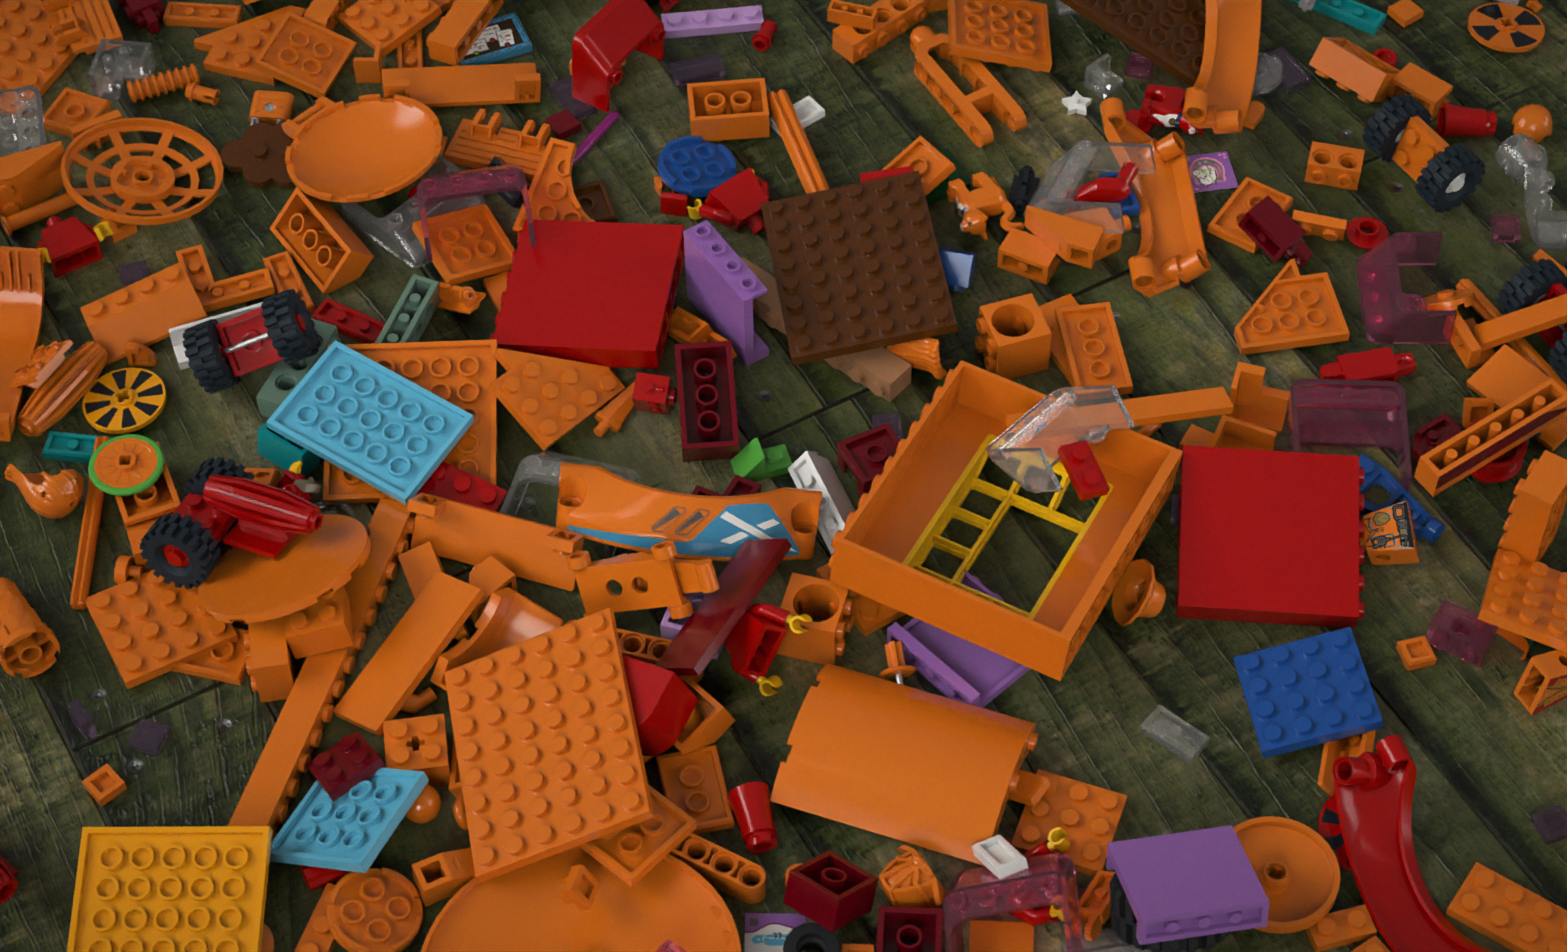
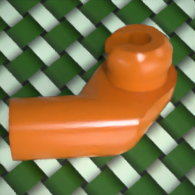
M428 687L417 695L411 694L400 711L415 714L437 700L434 691Z

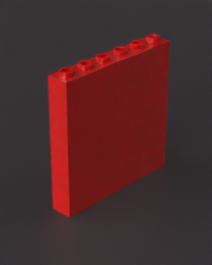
M525 219L523 229L518 232V248L512 254V270L507 273L506 292H502L501 311L496 314V330L494 334H491L490 340L497 339L498 348L577 362L607 367L660 369L685 257L684 225Z
M1183 445V454L1180 462L1176 617L1332 628L1351 627V629H1355L1358 619H1363L1364 601H1359V591H1363L1364 574L1359 573V564H1363L1364 547H1359V537L1363 538L1364 520H1359V511H1363L1364 494L1359 493V485H1363L1364 467H1359V456Z

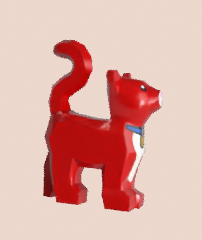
M1147 84L1138 124L1144 125L1146 122H1151L1166 128L1180 127L1187 135H1203L1204 128L1196 129L1183 118L1186 94L1184 89Z

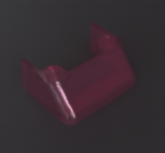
M1397 232L1359 257L1355 272L1364 333L1369 341L1376 344H1449L1456 319V311H1428L1427 303L1421 296L1403 294L1398 265H1436L1443 238L1442 232Z

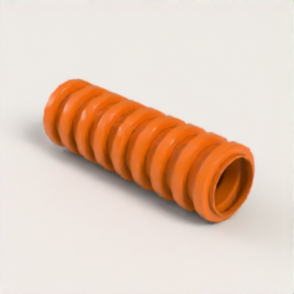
M191 63L190 67L187 68L184 65L182 69L174 68L172 72L166 70V73L159 72L157 76L151 74L150 78L143 76L142 80L138 78L135 79V82L129 80L126 86L131 101L137 103L139 99L145 101L146 97L152 99L153 95L159 97L161 93L167 95L168 91L174 93L179 88L184 90L188 83L198 82L200 85V78L196 66Z

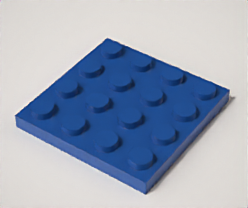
M1351 627L1233 657L1263 759L1384 728L1383 719Z

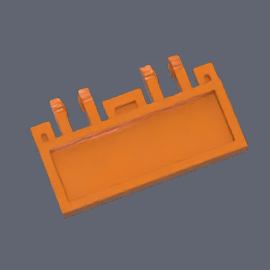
M41 0L43 2L42 9L46 13L58 12L60 21L53 23L51 26V32L56 36V44L59 47L70 45L74 55L82 52L88 55L124 43L123 36L108 0Z
M480 108L473 120L463 118L444 153L445 162L485 171L493 157L496 156L503 159L524 180L532 182L547 145H544L550 135V124L543 123L536 137L532 136L535 131L534 120H528L522 132L501 127L496 135L502 121L501 113L494 112L488 125H484L487 118L485 109Z

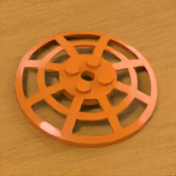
M123 118L98 124L73 139L67 146L61 162L63 185L76 203L99 217L130 225H162L189 218L210 205L219 194L223 185L224 168L222 159L216 148L206 138L186 126L155 118ZM147 131L162 133L158 145L148 143L124 144L120 133ZM109 136L114 146L99 154L93 161L78 154L90 143ZM176 137L195 146L204 156L191 162L181 153L168 147L172 138ZM129 152H152L153 155L152 157L143 155L131 156ZM118 155L121 159L112 169L102 166L104 162ZM164 156L177 161L182 167L173 170L168 163L163 161ZM72 162L87 169V188H73L71 186L69 173ZM211 163L215 173V186L213 189H198L199 176L197 170ZM95 173L110 178V186L96 188L94 183ZM189 174L191 180L190 189L175 187L176 178ZM117 195L125 201L121 206H117L106 200L103 196ZM170 195L184 197L179 202L168 207L163 202ZM82 196L94 197L103 206L115 212L102 209L88 202ZM193 197H206L188 209L176 213L173 212L185 206ZM136 204H151L156 210L141 211L132 210V208Z

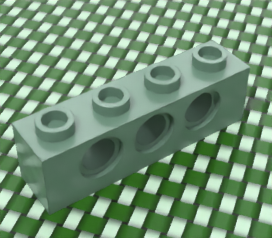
M413 274L375 343L418 342L440 303L439 282Z
M311 318L315 323L314 329L318 333L316 339L319 341V351L316 355L292 364L285 363L283 360L277 363L256 396L260 415L270 418L325 353L328 345H331L335 340L341 343L337 326Z

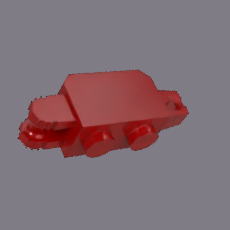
M1391 347L1347 353L1337 356L1336 362L1320 367L1317 387L1324 392L1340 390L1341 394L1347 398L1392 391L1396 386L1397 378L1415 373L1416 362L1411 353L1393 354Z

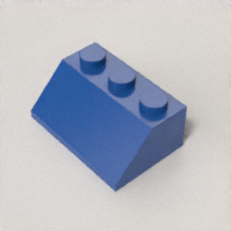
M938 247L948 289L963 292L964 287H971L978 253Z

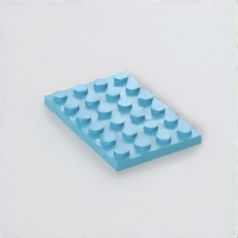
M335 340L266 423L269 429L399 502L408 505V500L417 494L473 424L474 417L467 411Z

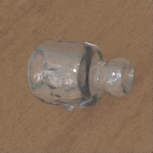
M1516 134L1507 138L1498 147L1495 157L1496 163L1514 184L1521 187L1531 185V189L1537 194H1545L1553 188L1555 176L1546 170L1548 157L1545 148L1541 144L1537 145L1528 135Z

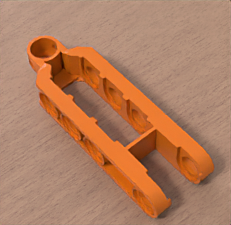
M918 26L912 30L910 34V49L917 60L915 62L914 74L977 147H984L994 141L992 128L982 116L992 111L1002 124L1005 123L1013 132H1018L1027 127V119L1022 108L980 60L950 55L948 34H936L927 26ZM935 50L939 58L947 59V61L950 60L959 70V74L970 82L974 92L965 96L929 53Z

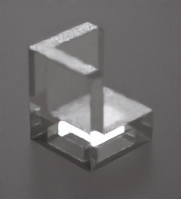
M1107 53L1088 65L1085 71L1084 86L1102 99L1123 85V79L1110 70L1111 56Z

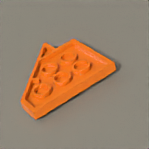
M289 5L194 39L195 49L209 52L203 62L204 70L275 86L278 79L254 69V60L287 10L304 17L307 9Z
M1295 259L1289 260L1236 325L1234 330V337L1240 355L1348 341L1350 336L1328 273L1301 276Z
M498 348L493 356L507 372L493 381L488 387L543 451L617 397L626 388L607 366Z

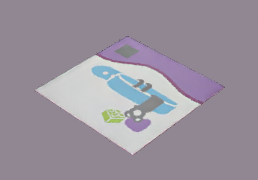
M745 913L744 952H783L786 936L792 929L805 924V916L789 913Z

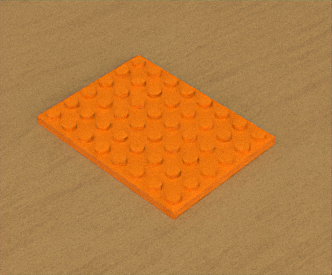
M610 608L444 672L475 877L480 882L655 817L615 616Z

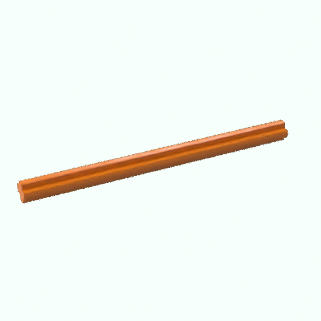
M781 89L777 93L770 92L767 95L768 108L806 194L830 189L787 91Z

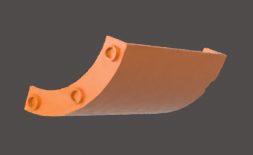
M827 663L817 675L816 681H820L817 687L811 685L798 712L787 741V745L792 746L786 762H780L770 801L985 866L974 856L972 846L997 835L1010 792L1015 793L1017 791L1021 776L1018 774L1019 769L1029 750H1035L1039 735L1034 733L1036 723Z

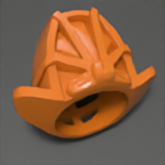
M908 845L898 847L897 850L902 855H897L879 874V883L889 903L894 907L935 908L937 905L944 904L947 892L921 854Z

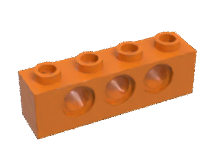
M879 0L869 6L878 8V20L874 30L841 24L832 30V48L854 64L860 59L867 57L879 47L886 45L899 34H903L918 22H922L927 17L928 0Z

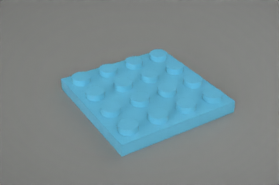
M380 768L374 775L356 784L349 792L334 802L316 780L271 842L270 862L366 873L428 783V777L423 771Z

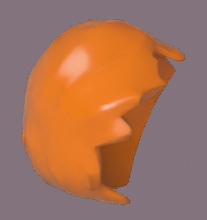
M1532 103L1519 108L1511 122L1514 125L1513 134H1515L1516 139L1519 138L1522 141L1534 140L1536 143H1539L1544 137L1550 136L1552 133L1553 122L1551 113L1540 104Z

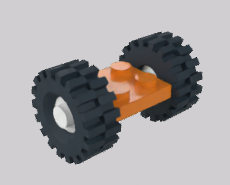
M1403 93L1400 94L1399 98L1397 96L1392 97L1391 102H1384L1382 104L1383 107L1374 112L1376 115L1369 118V125L1364 128L1363 142L1381 160L1386 162L1393 160L1418 184L1415 185L1416 193L1436 212L1443 213L1445 210L1448 212L1452 210L1453 206H1460L1462 200L1466 201L1469 198L1468 195L1476 191V185L1481 184L1483 180L1481 176L1485 175L1484 168H1486L1483 161L1464 144L1461 143L1459 145L1456 143L1451 147L1430 127L1432 122L1430 118L1432 116L1429 111L1411 94L1405 95Z

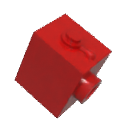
M637 372L632 400L637 410L670 415L671 407L675 405L677 400V388L674 387L671 378L668 376Z

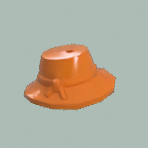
M1146 559L1132 561L1113 591L1111 604L1114 619L1121 626L1131 624L1136 618L1155 617L1165 603L1166 589L1156 581L1154 566Z

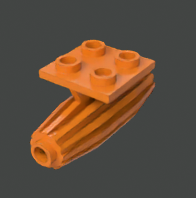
M70 339L62 342L54 341L48 346L43 344L32 352L31 356L33 358L28 364L24 363L14 371L13 375L15 377L9 383L11 388L25 385L35 389L17 416L18 429L28 437H38L61 420L94 385L109 361V355L101 345L96 344L94 341H88L65 358L64 353L74 344Z

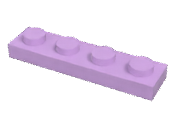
M761 5L661 14V21L666 31L664 39L757 31L764 21Z

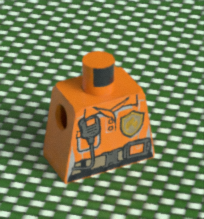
M1407 501L1391 505L1362 517V520H1364L1363 538L1359 537V547H1364V550H1367L1371 564L1420 563L1413 518Z

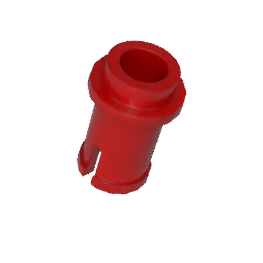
M771 20L762 22L758 33H755L752 37V44L756 50L765 51L771 47V39L777 31L776 23Z

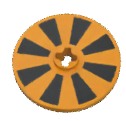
M122 368L109 372L95 381L94 385L84 395L82 409L87 422L98 431L108 434H126L146 427L161 414L167 401V392L163 381L155 373L143 368Z

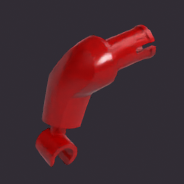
M1124 162L1116 178H1097L1078 187L1077 194L1075 192H1068L1065 196L1067 211L1080 210L1081 203L1087 206L1100 202L1117 203L1125 200L1131 194L1130 185L1138 174L1139 168L1132 162Z

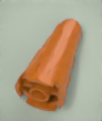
M0 577V664L7 674L15 678L14 673H21L23 678L39 675L56 662V651L60 654L59 642L53 630L48 628L46 623L41 621L35 610L30 607L17 585L8 578Z

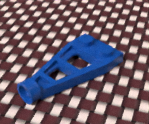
M1361 454L1359 456V467H1364L1363 485H1359V493L1365 494L1377 484L1390 494V498L1383 505H1377L1364 499L1363 511H1359V513L1366 515L1407 501L1410 510L1413 512L1415 536L1418 538L1423 537L1430 543H1434L1441 536L1445 524L1432 517L1384 467Z

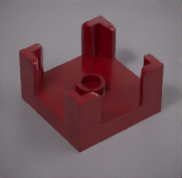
M889 423L837 443V464L843 473L847 471V465L857 479V495L859 498H861L863 493H869L875 476L883 473L888 457H894L900 439Z

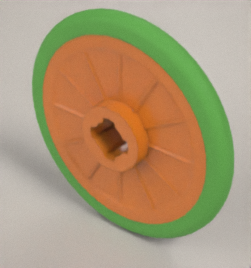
M137 434L116 436L101 444L92 454L88 466L89 477L99 490L115 496L134 495L148 489L159 479L164 469V454L160 446L148 437Z

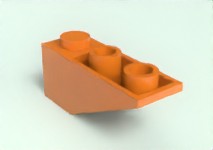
M1026 206L1024 226L1065 261L1092 269L1103 246V227L1041 208Z
M471 848L442 852L412 864L413 881L425 907L454 896L460 888L475 877Z

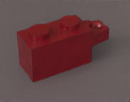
M115 0L118 7H123L127 21H132L138 30L146 27L151 34L161 31L159 21L163 20L164 15L162 0Z
M1269 195L1251 208L1238 224L1275 263L1285 256L1288 259H1295L1297 266L1301 268L1313 256L1302 240L1306 233Z

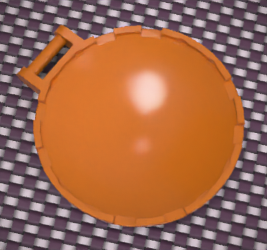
M380 94L359 96V101L344 104L343 101L335 103L325 96H321L306 111L293 120L288 119L281 124L283 131L294 139L291 145L287 146L285 152V163L290 179L304 193L331 202L350 203L368 201L390 195L407 187L430 169L439 156L443 144L442 128L435 113L423 103L401 95H395L394 98H381Z

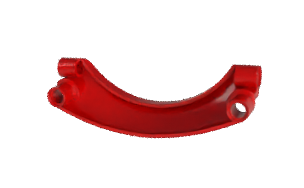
M1397 734L1383 738L1375 746L1377 752H1363L1358 757L1337 758L1332 766V775L1339 823L1348 860L1362 899L1393 952H1494L1476 944L1459 932L1434 903L1423 881L1415 856L1411 826L1412 799L1417 770L1402 737Z

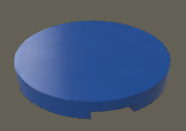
M699 136L680 137L668 142L658 157L657 171L662 181L674 191L692 197H707L712 189L736 175L737 165L733 154L722 144L716 145L712 142L701 140L702 137Z

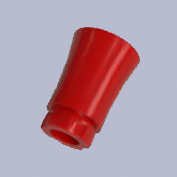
M1442 102L1437 115V134L1442 139L1452 137H1493L1496 131L1497 114L1494 111H1486V109L1463 107Z
M749 782L733 788L727 794V800L735 814L748 852H752L753 855H760L777 847V839L770 805L769 786L764 782Z

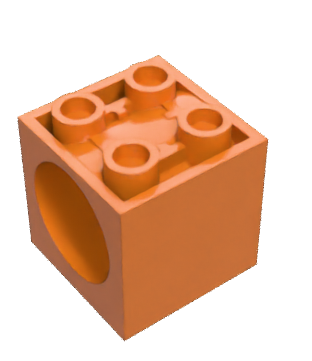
M1032 293L979 306V318L976 319L978 336L974 340L978 353L982 352L984 356V364L987 371L1010 380L1049 369L1052 332Z
M792 572L780 608L790 611L791 616L807 614L812 619H823L825 621L804 622L800 620L801 628L808 630V632L800 634L794 633L790 629V625L786 623L785 626L788 630L777 650V654L823 665L827 663L835 665L837 657L844 654L846 647L844 636L846 632H851L854 622V615H851L854 598L850 597V589L829 580Z

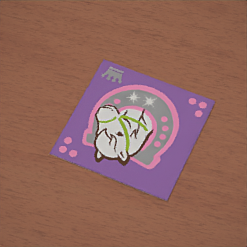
M1227 151L1187 156L1194 193L1239 187Z

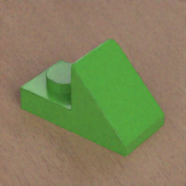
M754 438L730 460L734 475H739L754 482L788 474V468L792 465L785 444L762 449L758 438Z

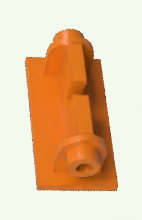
M441 281L439 282V298L441 302L438 308L470 315L480 306V302L484 299L486 293L474 291L469 286L461 287L454 285L452 287L451 284Z

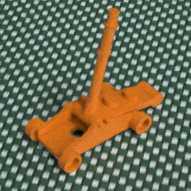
M672 540L654 544L651 547L652 554L637 552L636 554L626 553L608 559L591 561L589 551L584 550L572 553L566 557L569 570L574 571L586 611L583 617L606 608H610L614 613L668 607L671 619L685 618L694 613L692 602L686 598L685 593L702 592L706 594L717 591L720 588L712 559L686 560L675 557L677 550ZM610 580H615L621 584V594H615L611 591L609 587Z

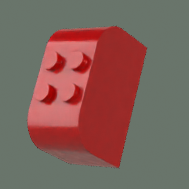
M622 655L642 755L655 756L672 747L677 741L699 699L674 672Z

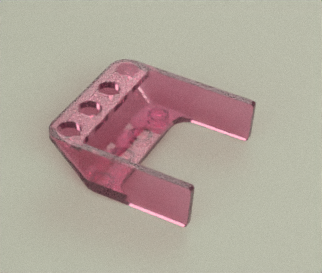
M1064 853L1027 858V869L1000 880L986 866L959 872L954 877L943 904L946 952H964L963 921L1046 905H1055L1061 908L1063 912L1067 952H1083L1076 871L1072 859Z

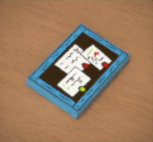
M516 13L492 19L458 66L492 64L533 52L532 43Z

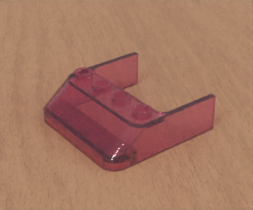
M508 164L428 175L419 179L417 182V194L427 261H432L433 258L425 206L429 202L514 190L520 191L523 199L530 246H536L534 223L523 169L518 165Z
M1296 380L1291 385L1289 393V452H1300L1299 445L1390 447L1396 450L1398 455L1400 484L1403 489L1408 491L1412 479L1404 388L1394 381Z

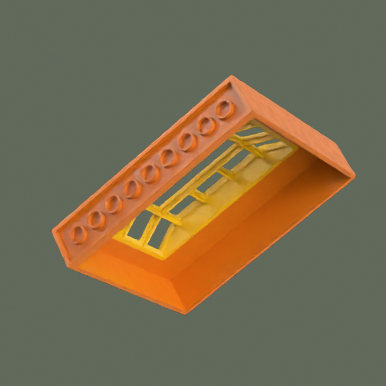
M961 360L955 369L949 370L943 387H937L931 404H925L920 420H915L912 423L908 437L900 440L895 456L888 457L883 473L875 476L869 493H863L856 512L851 511L849 513L844 529L842 531L838 530L835 533L831 546L834 547V552L828 563V567L831 568L829 581L1061 681L1171 495L1183 451L1128 428L1014 443L1005 423L1006 415L1070 407L1072 405ZM1087 440L1110 487L1108 494L1100 497L1086 523L1057 512L1071 482L1057 451L1062 445ZM992 449L1000 450L1023 460L1009 491L978 478ZM1032 465L1062 477L1048 507L1017 495ZM971 490H976L1002 501L990 520L960 507ZM1011 506L1078 533V536L1030 613L961 584L966 574L964 570L969 572ZM953 518L983 530L971 549L941 537ZM934 547L964 559L952 579L921 566Z

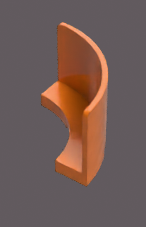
M509 587L494 591L483 613L474 625L478 630L469 640L463 638L453 648L439 655L430 681L447 691L444 672L563 626V620Z

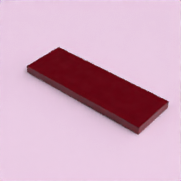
M788 539L745 540L717 579L720 588L717 591L706 594L655 666L672 671L677 676H700L790 550L792 545Z

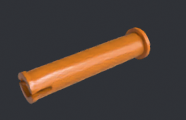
M66 192L6 218L1 216L0 219L8 236H11L12 232L79 204Z

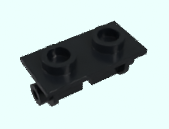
M1024 166L1019 170V175H1014L1009 202L1015 209V216L1025 217L1027 205L1035 207L1040 178H1035V172L1031 166Z

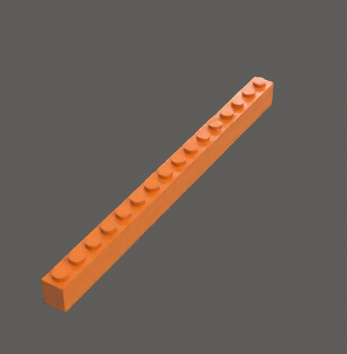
M380 499L366 529L371 542L368 558L361 568H356L351 573L352 578L343 585L350 599L354 646L306 657L228 826H270L273 830V841L279 824L285 822L288 814V804L291 798H295L299 791V780L303 772L306 773L308 771L306 764L311 762V754L314 747L317 748L321 743L322 730L325 723H329L332 719L334 703L337 698H341L345 688L344 681L347 675L352 674L355 668V657L358 651L362 650L365 646L366 633L369 626L373 627L376 622L377 609L380 603H384L386 600L390 580H394L397 576L398 556L408 551V541L411 534H413L416 516L415 512L407 511L408 505L389 499Z

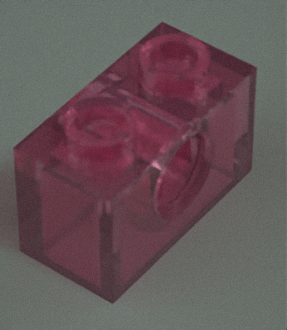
M1444 599L1429 624L1426 637L1429 643L1436 649L1444 650L1467 663L1480 667L1495 642L1499 627L1477 619L1478 614Z

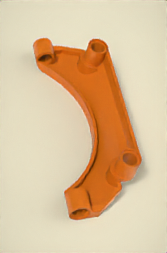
M1114 97L1105 99L1100 104V112L1106 138L1121 166L1124 162H1132L1139 168V172L1133 179L1131 187L1141 207L1139 214L1141 243L1137 255L1128 259L1132 287L1150 298L1179 286V279L1184 283H1188L1211 269L1193 190L1186 146L1181 136L1175 131L1158 141L1155 138L1151 139L1149 135L1126 119L1122 100Z

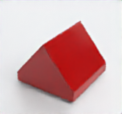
M667 192L661 193V214L687 217V207L691 203L690 196Z

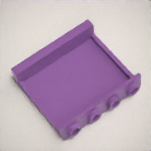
M708 220L683 231L687 298L720 336L731 341L737 357L746 367L768 356L769 347L757 335L753 326V299L767 293L768 289Z
M964 570L966 574L961 584L1004 602L1000 595L992 593L986 588L977 576H972ZM916 618L910 620L903 627L894 622L887 628V644L890 641H902L905 661L908 664L916 667L923 677L948 698L977 707H985L1031 669Z
M1232 825L1107 843L1106 869H1115L1137 919L1136 938L1140 945L1267 926L1269 899Z

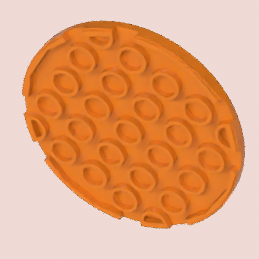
M325 514L323 515L322 525L317 531L315 530L310 535L298 533L275 559L233 547L220 557L217 565L199 586V601L206 614L213 615L215 620L231 624L235 620H244L247 624L263 622L295 613L317 603V597L328 590L335 592L352 578L351 573L356 568H361L368 558L371 548L370 538L364 525L358 520L345 515Z

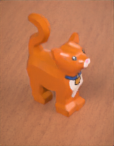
M983 171L973 174L971 183L978 189L972 191L968 190L961 179L948 182L947 200L948 202H955L957 205L958 214L963 219L960 223L962 232L980 235L984 241H987L986 221L988 217L996 216L1003 212L1004 214L1000 218V226L1009 233L1012 227L1023 230V222H1010L1016 214L1015 209L1007 200L1004 190L994 177L990 178Z

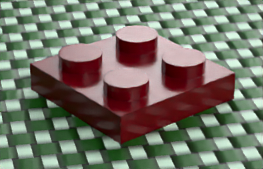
M358 730L351 735L345 736L338 744L326 752L318 754L314 760L306 764L310 773L333 802L349 792L359 782L374 775L380 768L386 767Z

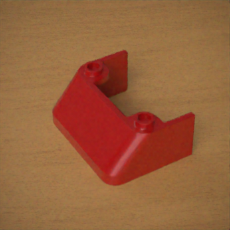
M611 0L577 31L572 42L573 98L608 112L610 110V89L622 79L621 62L634 50H638L658 60L664 58V37L666 34L664 24L644 0Z

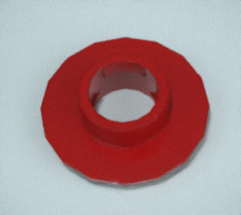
M1371 217L1353 219L1346 226L1345 232L1347 239L1354 246L1366 250L1377 249L1383 246L1388 240L1389 234L1387 227L1381 221ZM1362 230H1370L1373 233H1365Z

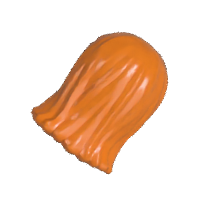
M929 337L885 347L910 363L912 368L931 372L937 380H942L947 375V371L940 362L938 339Z
M11 463L4 472L5 479L14 482L18 486L29 506L36 513L47 519H61L69 515L79 505L84 492L83 477L73 469L61 470L57 475H49L45 471L23 474Z

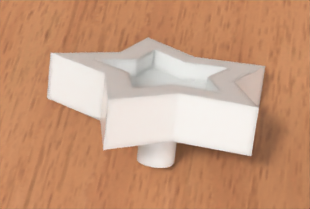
M1076 91L1072 97L1062 98L1061 103L1068 108V115L1079 113L1086 116V108L1092 103V99L1082 97Z

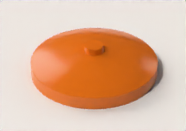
M1275 816L1249 819L1233 827L1269 899L1267 926L1253 929L1275 934L1294 933L1315 925L1329 913L1334 905L1340 886V868L1332 848L1322 836L1298 821Z

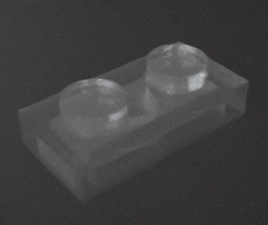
M1160 704L1141 725L1143 733L1190 764L1209 744V736Z

